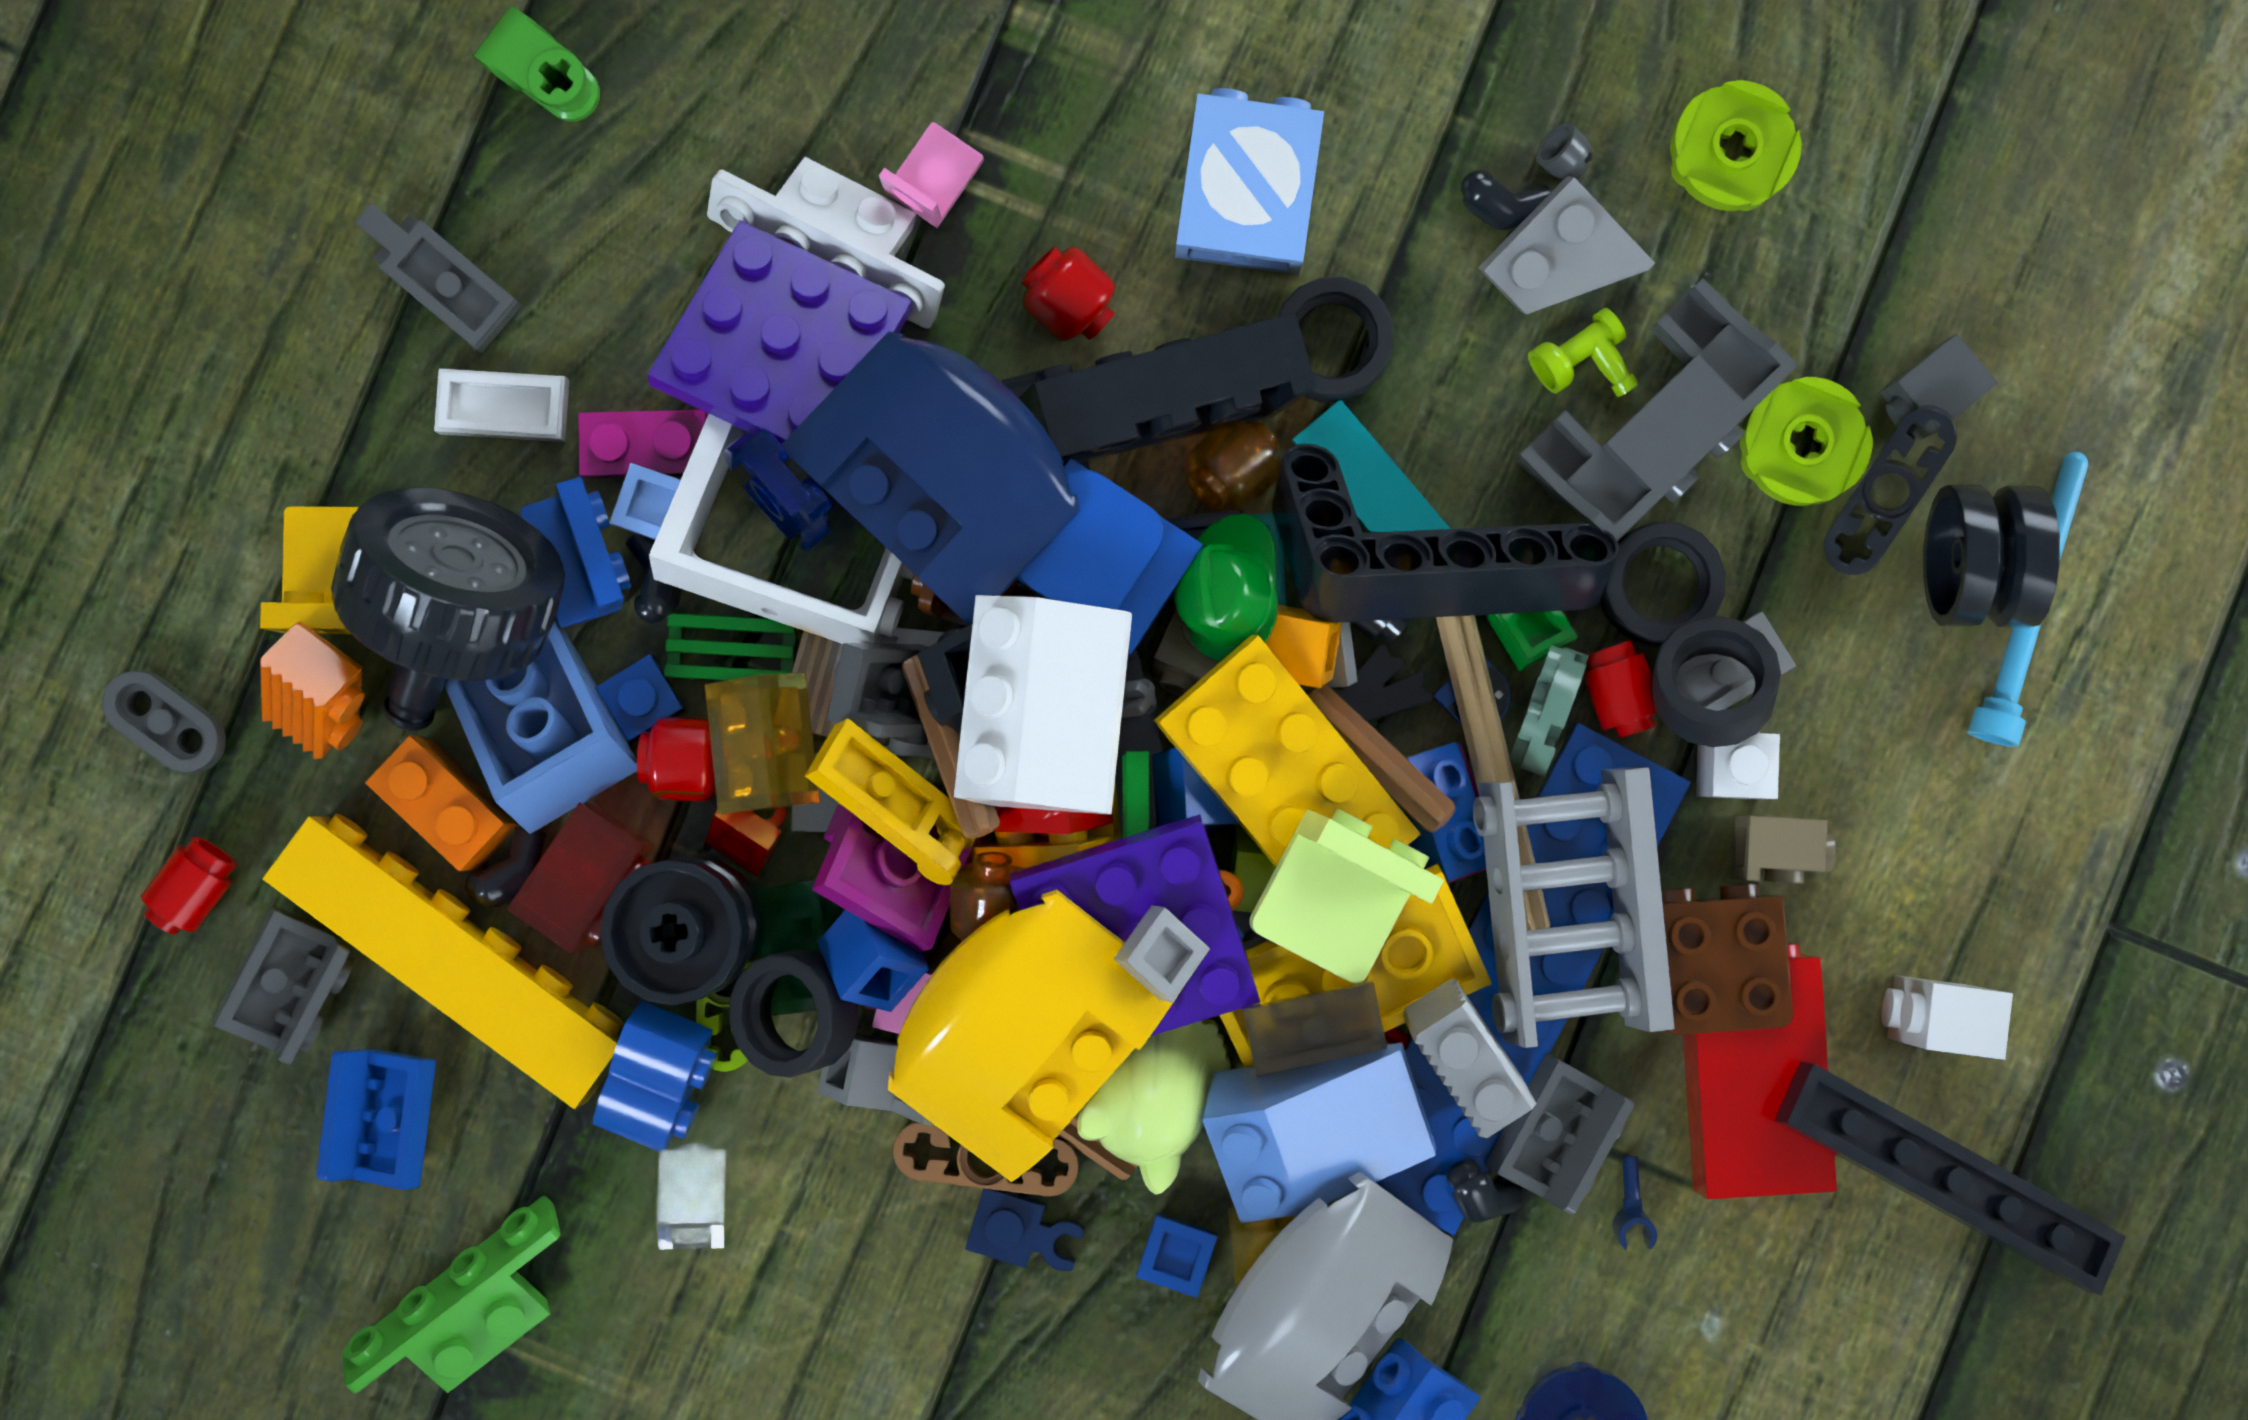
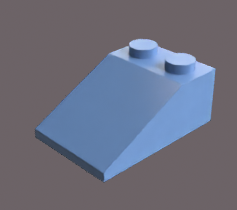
M556 617L542 652L523 670L492 680L464 681L446 679L445 688L495 802L529 834H532L637 771V760L626 737L595 688L597 684L565 629L558 625Z
M1402 1042L1214 1072L1202 1116L1204 1127L1241 1223L1299 1215L1318 1198L1328 1204L1357 1191V1187L1347 1178L1358 1172H1362L1371 1180L1377 1182L1436 1156L1437 1150Z

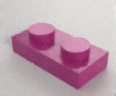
M702 410L578 413L579 476L584 479L625 478L630 463L671 477H682L709 413Z

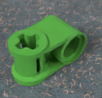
M512 5L508 7L472 55L503 82L518 92L522 91L554 116L564 121L577 122L587 118L595 111L600 101V88L596 78L583 66L577 57L560 45L535 21ZM561 80L573 83L566 92L556 88Z

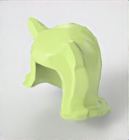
M1202 1020L1150 1036L1140 1051L1135 1048L1079 1113L1077 1128L1078 1134L1082 1139L1089 1141L1099 1139L1102 1146L1117 1158L1140 1166L1145 1185L1156 1195L1165 1191L1177 1177L1181 1155L1185 1153L1202 1130V1116L1214 1072L1231 1070V1061L1226 1055L1228 1047L1223 1043L1225 1039L1223 1035L1218 1033L1217 1023L1214 1020Z

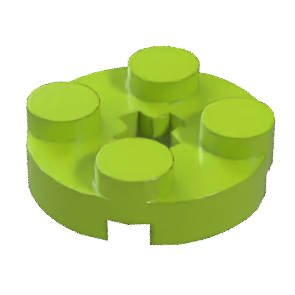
M1736 80L1726 82L1720 87L1711 88L1705 93L1702 92L1691 100L1674 125L1670 140L1672 177L1679 185L1685 187L1692 197L1711 208L1723 211H1750L1756 209L1766 200L1776 195L1789 182L1798 166L1802 141L1799 130L1795 131L1794 122L1788 115L1790 108L1776 92L1764 85L1751 81ZM1735 131L1745 135L1743 146L1751 150L1750 157L1740 156L1736 161L1728 159L1725 156V150L1720 147V138L1729 139Z
M1803 377L1779 384L1744 419L1742 429L1746 433L1740 438L1742 452L1740 463L1742 471L1765 494L1785 504L1808 506L1832 500L1859 481L1871 458L1873 437L1870 425L1866 427L1864 416L1858 409L1861 407L1860 403L1846 388L1824 378ZM1807 425L1815 429L1813 440L1821 444V450L1819 453L1810 452L1802 458L1795 453L1796 446L1790 442L1791 433H1800Z

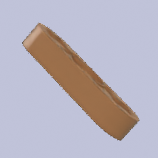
M916 1121L910 1122L901 1130L893 1147V1156L897 1167L904 1175L914 1180L1041 1196H1056L1067 1191L1075 1182L1079 1169V1158L1076 1149L1058 1136L1053 1140V1148L1058 1150V1160L1068 1163L1069 1168L1068 1171L1057 1172L1054 1182L1042 1180V1170L1031 1167L1022 1175L1023 1180L1016 1179L1013 1182H1010L998 1172L992 1175L979 1174L969 1163V1150L960 1145L957 1154L959 1172L946 1170L951 1158L946 1156H931L927 1166L916 1165V1154L906 1152V1143L916 1142L920 1132L931 1134L930 1142L935 1147L951 1148L952 1138L937 1126L922 1125Z

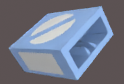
M1227 88L1213 89L1211 95L1197 94L1175 258L1299 275L1304 260L1324 111L1312 110L1309 102L1291 97L1276 98L1273 104L1248 101L1249 96L1246 93Z

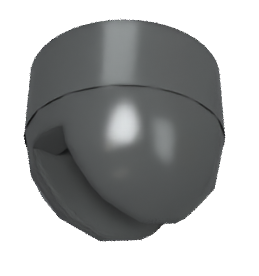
M1563 123L1554 128L1542 141L1537 151L1536 161L1552 176L1564 180L1567 176L1577 178L1587 171L1586 163L1592 160L1593 149L1585 134L1573 124Z

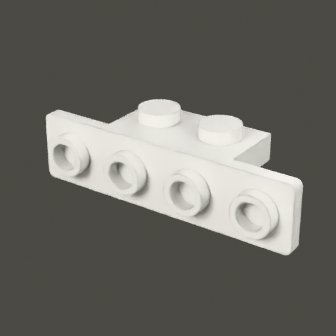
M807 157L802 159L776 196L724 170H719L712 179L707 216L726 230L733 232L739 220L912 300L911 313L907 320L929 329L936 319L945 284L941 280L894 257L913 230L917 213Z

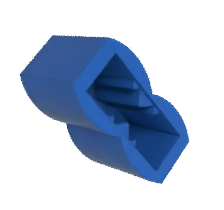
M641 1000L626 1021L617 1042L610 1064L609 1075L599 1097L592 1124L663 1154L674 1136L684 1140L693 1125L700 1106L699 1103L690 1100L694 1087L700 1090L703 1089L716 1061L717 1053L708 1050L713 1029Z

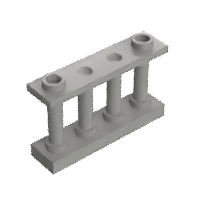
M1623 767L1600 770L1602 784L1594 792L1514 800L1512 782L1489 781L1478 783L1479 797L1475 798L1473 803V820L1478 835L1483 836L1498 983V993L1494 994L1492 998V1016L1496 1029L1503 1035V1041L1524 1048L1537 1047L1536 1022L1619 1012L1624 1017L1625 1026L1647 1032L1675 1029L1649 767ZM1600 817L1601 821L1606 825L1608 849L1604 851L1603 856L1520 865L1517 826ZM1606 882L1612 888L1614 914L1610 916L1609 921L1527 930L1523 891ZM1613 947L1614 951L1618 953L1620 979H1617L1615 986L1533 996L1529 957Z

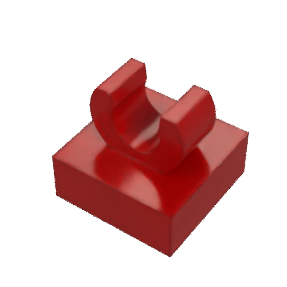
M751 788L741 795L739 802H736L729 796L726 798L713 816L705 843L758 877L773 855L782 833L780 829L786 816V810L779 806L771 818L762 819L750 811L759 793Z

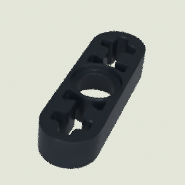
M1924 405L1910 410L1901 419L1828 530L1824 541V553L1827 561L1834 569L1847 575H1859L1868 572L1877 565L1955 448L1957 427L1954 419L1947 411L1937 406ZM1932 419L1941 424L1938 436L1945 443L1940 449L1931 445L1925 448L1916 465L1928 468V471L1920 478L1908 464L1888 459V456L1896 449L1905 458L1915 440L1913 433L1908 431L1909 427L1913 423L1924 427ZM1895 473L1907 481L1910 495L1905 503L1896 508H1885L1874 501L1871 495V484L1882 474ZM1857 504H1861L1872 517L1881 521L1891 522L1892 524L1887 531H1883L1880 525L1875 523L1868 533L1865 545L1872 552L1868 556L1856 553L1850 560L1841 555L1844 544L1836 537L1841 532L1849 536L1856 532L1865 515L1853 513L1852 511Z

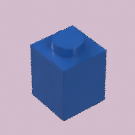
M1176 747L1152 755L1157 827L1201 814L1206 831H1216L1240 825Z
M846 909L817 942L839 997L844 1001L892 1012L929 970L922 952L918 953Z

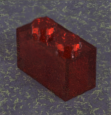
M579 802L506 910L569 953L582 951L588 944L596 948L601 943L600 930L604 906L620 881L639 867L653 864L646 858L655 844L596 804Z

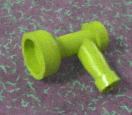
M1603 308L1594 314L1591 325L1562 345L1557 346L1551 342H1544L1528 352V360L1534 373L1549 391L1557 394L1568 387L1574 378L1573 367L1591 356L1602 374L1613 384L1611 388L1617 397L1624 395L1639 384L1633 373L1629 374L1622 356L1615 347L1626 339V332L1618 317L1610 309Z

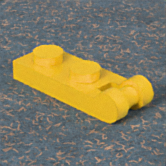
M847 718L834 725L805 774L807 779L915 861L919 872L924 877L940 885H950L954 881L961 868L959 856L962 850L971 848L976 838H966L962 834L950 798ZM933 825L937 826V832L940 835L938 841L929 835Z

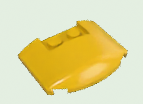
M1057 889L1041 894V899L1045 904L1036 905L1010 914L1009 909L996 915L970 934L942 961L924 984L902 1024L897 1039L898 1047L895 1055L894 1073L891 1070L889 1072L887 1090L1010 1182L1023 1175L1053 1149V1140L1135 1048L1140 1051L1173 1004L1158 1000L1114 960V957L1125 942Z

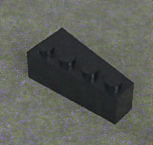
M1294 312L1249 325L1229 328L1216 334L1193 340L1191 338H1183L1157 346L1153 351L1134 356L1131 351L1111 354L1095 361V366L1078 371H1073L1072 365L1052 367L1035 374L1036 382L1019 399L1043 426L1056 446L1064 462L1063 466H1066L1071 458L1079 463L1271 418L1317 387L1297 316Z

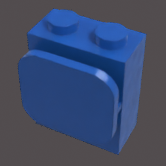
M1071 458L1065 466V472L1071 496L1077 495L1081 511L1014 582L1038 598L1132 613L1128 657L1131 658L1174 594L1175 587L1193 559L1197 556L1203 544L1159 516L1153 508L1097 472L1090 471Z

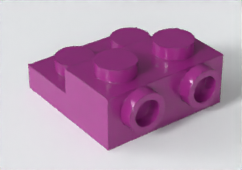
M838 803L824 835V839L831 842V845L812 890L918 953L932 949L972 847L962 850L959 856L961 868L954 881L950 885H940L924 877L919 872L915 861ZM933 825L929 835L938 841L940 835L937 832V826Z

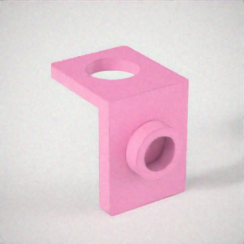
M932 122L897 173L893 174L884 168L879 178L885 194L938 228L983 163L984 158L981 153L935 122Z

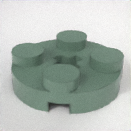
M1553 645L1550 646L1532 692L1528 710L1510 754V761L1519 764L1521 769L1545 777L1556 750L1554 748L1556 740L1558 741L1561 731L1565 727L1589 655L1566 647L1561 649Z

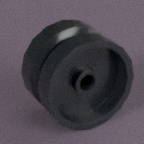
M1949 484L1940 488L1932 501L1926 523L1923 546V580L1926 601L1932 618L1939 626H1977L1982 624L1986 616L1997 627L2031 628L2039 626L2049 613L2056 592L2060 565V534L2056 510L2049 493L2040 486H2005L1998 489L1992 497L1991 493L1982 485Z
M691 855L641 866L620 881L604 906L600 938L606 963L622 986L646 1001L677 1005L699 1000L720 992L737 981L739 975L755 960L760 951L764 920L759 898L740 872L719 859ZM680 924H686L688 930L687 938L682 935L679 927Z

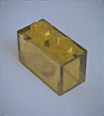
M806 673L753 675L706 684L705 693L718 814L765 811L820 803L818 786L805 777L806 772L815 759Z

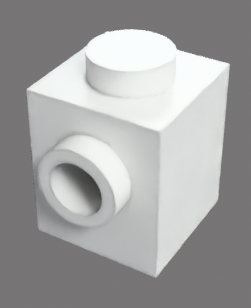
M1759 731L1758 734L1737 745L1713 748L1697 744L1696 797L1778 799L1780 734L1760 733Z

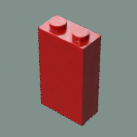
M1787 943L1793 1018L1787 1026L1683 1034L1693 1191L1706 1199L1837 1192L1835 1154L1774 1121L1800 1062L1813 1063L1829 1072L1821 957L1800 954L1799 943Z

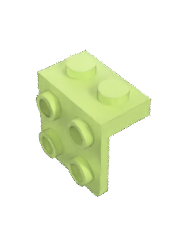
M1338 808L1332 819L1307 809L1250 916V927L1260 936L1351 983H1360L1368 976L1410 894L1432 904L1444 879L1424 869L1430 857L1396 839H1393L1388 849L1367 839L1373 827Z

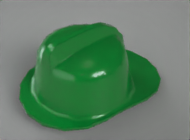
M1248 514L1229 515L1212 523L1198 537L1197 541L1202 543L1203 546L1175 587L1174 601L1178 615L1187 625L1191 641L1203 655L1218 662H1221L1252 634L1259 635L1265 643L1269 639L1277 620L1276 549L1273 534L1263 521Z

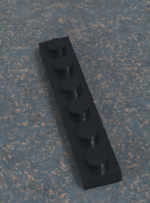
M1800 1062L1776 1115L1775 1122L2084 1291L2102 1295L2126 1236L1813 1063Z

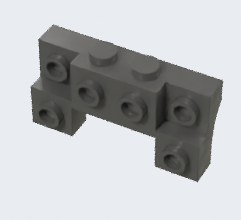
M1704 278L1650 328L1655 336L1684 366L1602 446L1567 411H1564L1514 459L1558 505L1563 502L1583 523L1594 524L1603 533V530L1610 532L1617 541L1663 496L1673 503L1685 493L1700 477L1692 468L1709 451L1716 459L1726 453L1746 433L1738 423L1798 366L1793 358L1777 342L1744 319Z

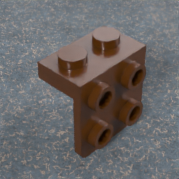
M1759 883L1719 886L1720 898L1696 899L1695 888L1661 890L1675 1029L1664 1031L1673 1035L1780 1028L1787 1026L1792 1021L1793 1008L1783 896L1759 895Z

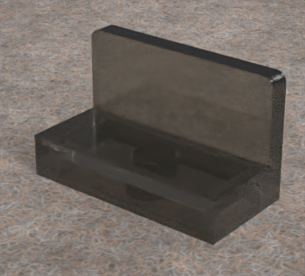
M1372 981L1242 1007L1251 1051L1252 1067L1256 1076L1387 1049L1376 991Z

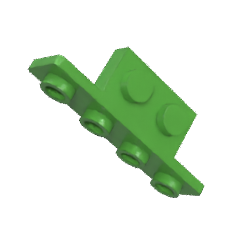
M542 1196L529 1207L517 1209L509 1215L499 1230L478 1246L469 1247L462 1251L447 1270L426 1286H419L411 1290L402 1299L399 1306L378 1323L359 1330L342 1351L344 1385L356 1394L406 1356L443 1390L449 1393L549 1316L550 1310L547 1299L520 1275L517 1270L559 1238L561 1232L554 1204L546 1196Z

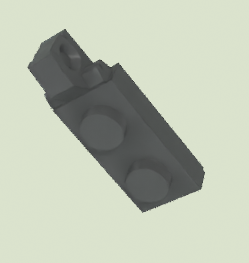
M371 203L355 221L358 226L382 245L372 257L380 264L379 268L479 352L482 353L523 306L421 219L417 221L409 214L402 224L398 226Z

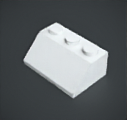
M976 595L954 789L955 798L990 806L1112 814L1132 613L1038 597Z

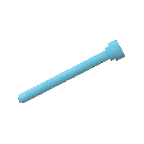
M2070 452L2065 455L2051 496L2056 510L2060 534V559L2088 468V459L2081 452ZM2041 624L2031 628L2012 627L1992 697H1985L1982 707L1974 708L1967 732L1969 735L2001 746L2019 747L2026 721L2020 718L2023 707L2018 705V701Z

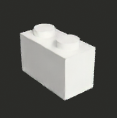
M1894 975L1893 989L1888 988L1883 997L1882 1023L1885 1027H1888L1887 1038L1927 1050L2005 1060L2013 993L1972 985Z

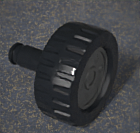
M403 488L387 491L368 499L352 515L337 558L331 586L332 601L339 619L356 639L373 652L396 664L388 690L389 697L385 699L383 706L385 717L398 728L418 731L427 728L433 723L435 716L434 708L439 704L446 679L480 681L506 677L523 670L540 655L558 611L565 586V572L560 555L553 544L536 527L517 514L487 500L460 492L437 488Z

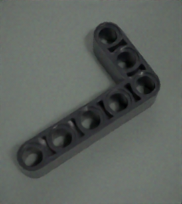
M1304 443L1294 445L1286 450L1282 457L1272 500L1273 515L1300 602L1306 612L1324 622L1338 623L1592 608L1601 600L1619 552L1618 542L1613 534L1606 530H1603V533L1596 525L1588 523L1362 533L1339 462L1334 454L1326 448L1315 444Z

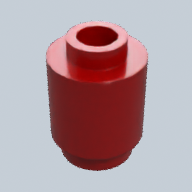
M1629 640L1588 654L1589 657L1586 662L1588 672H1585L1583 677L1602 731L1615 727L1618 737L1623 738L1655 727L1652 714L1657 712L1651 689L1653 678L1644 653L1637 654L1633 641Z
M193 836L186 846H177L141 894V900L148 907L144 912L145 917L158 928L173 935H177L181 929L188 932H196L233 883L230 875L237 867V863L231 856L213 843L201 837Z

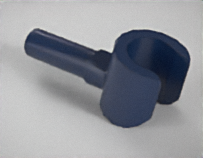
M1622 1156L1623 1209L1613 1219V1231L1624 1250H1627L1625 1237L1627 1230L1632 1225L1643 1224L1644 1242L1648 1249H1652L1656 1244L1658 1235L1655 1226L1642 1209L1638 1156Z

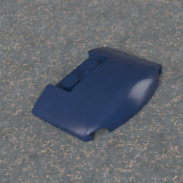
M888 331L780 446L785 453L968 625L973 624L976 595L1001 596L1081 511L1077 495L1071 496L1063 466L1064 462L1056 446L1040 422L1010 389L976 363L953 350L931 342L905 338V335Z

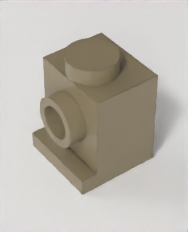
M1735 816L1732 879L1760 881V869L1765 868L1764 881L1804 883V871L1831 872L1835 862L1836 846L1833 834L1827 833L1828 820Z

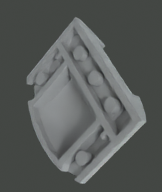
M1362 1172L1347 1178L1357 1187V1191L1334 1202L1329 1207L1318 1198L1280 1232L1244 1276L1228 1301L1211 1337L1221 1345L1214 1374L1201 1368L1198 1382L1205 1389L1258 1420H1338L1352 1409L1343 1399L1354 1383L1363 1376L1368 1365L1392 1334L1404 1323L1406 1316L1421 1298L1431 1306L1435 1300L1449 1261L1453 1239Z

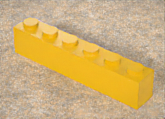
M337 813L332 819L329 816H308L262 879L570 1107L576 1109L587 1103L609 1074L612 1057L621 1035L620 1030L625 1025L624 1022L602 1005L593 1002L588 1008L570 995L569 992L573 985L557 971L546 965H541L536 970L517 956L522 949L521 946L502 931L489 927L487 932L472 923L466 918L470 913V909L458 898L442 889H438L433 894L415 881L419 871L409 862L390 851L381 856L364 843L368 834L350 819Z

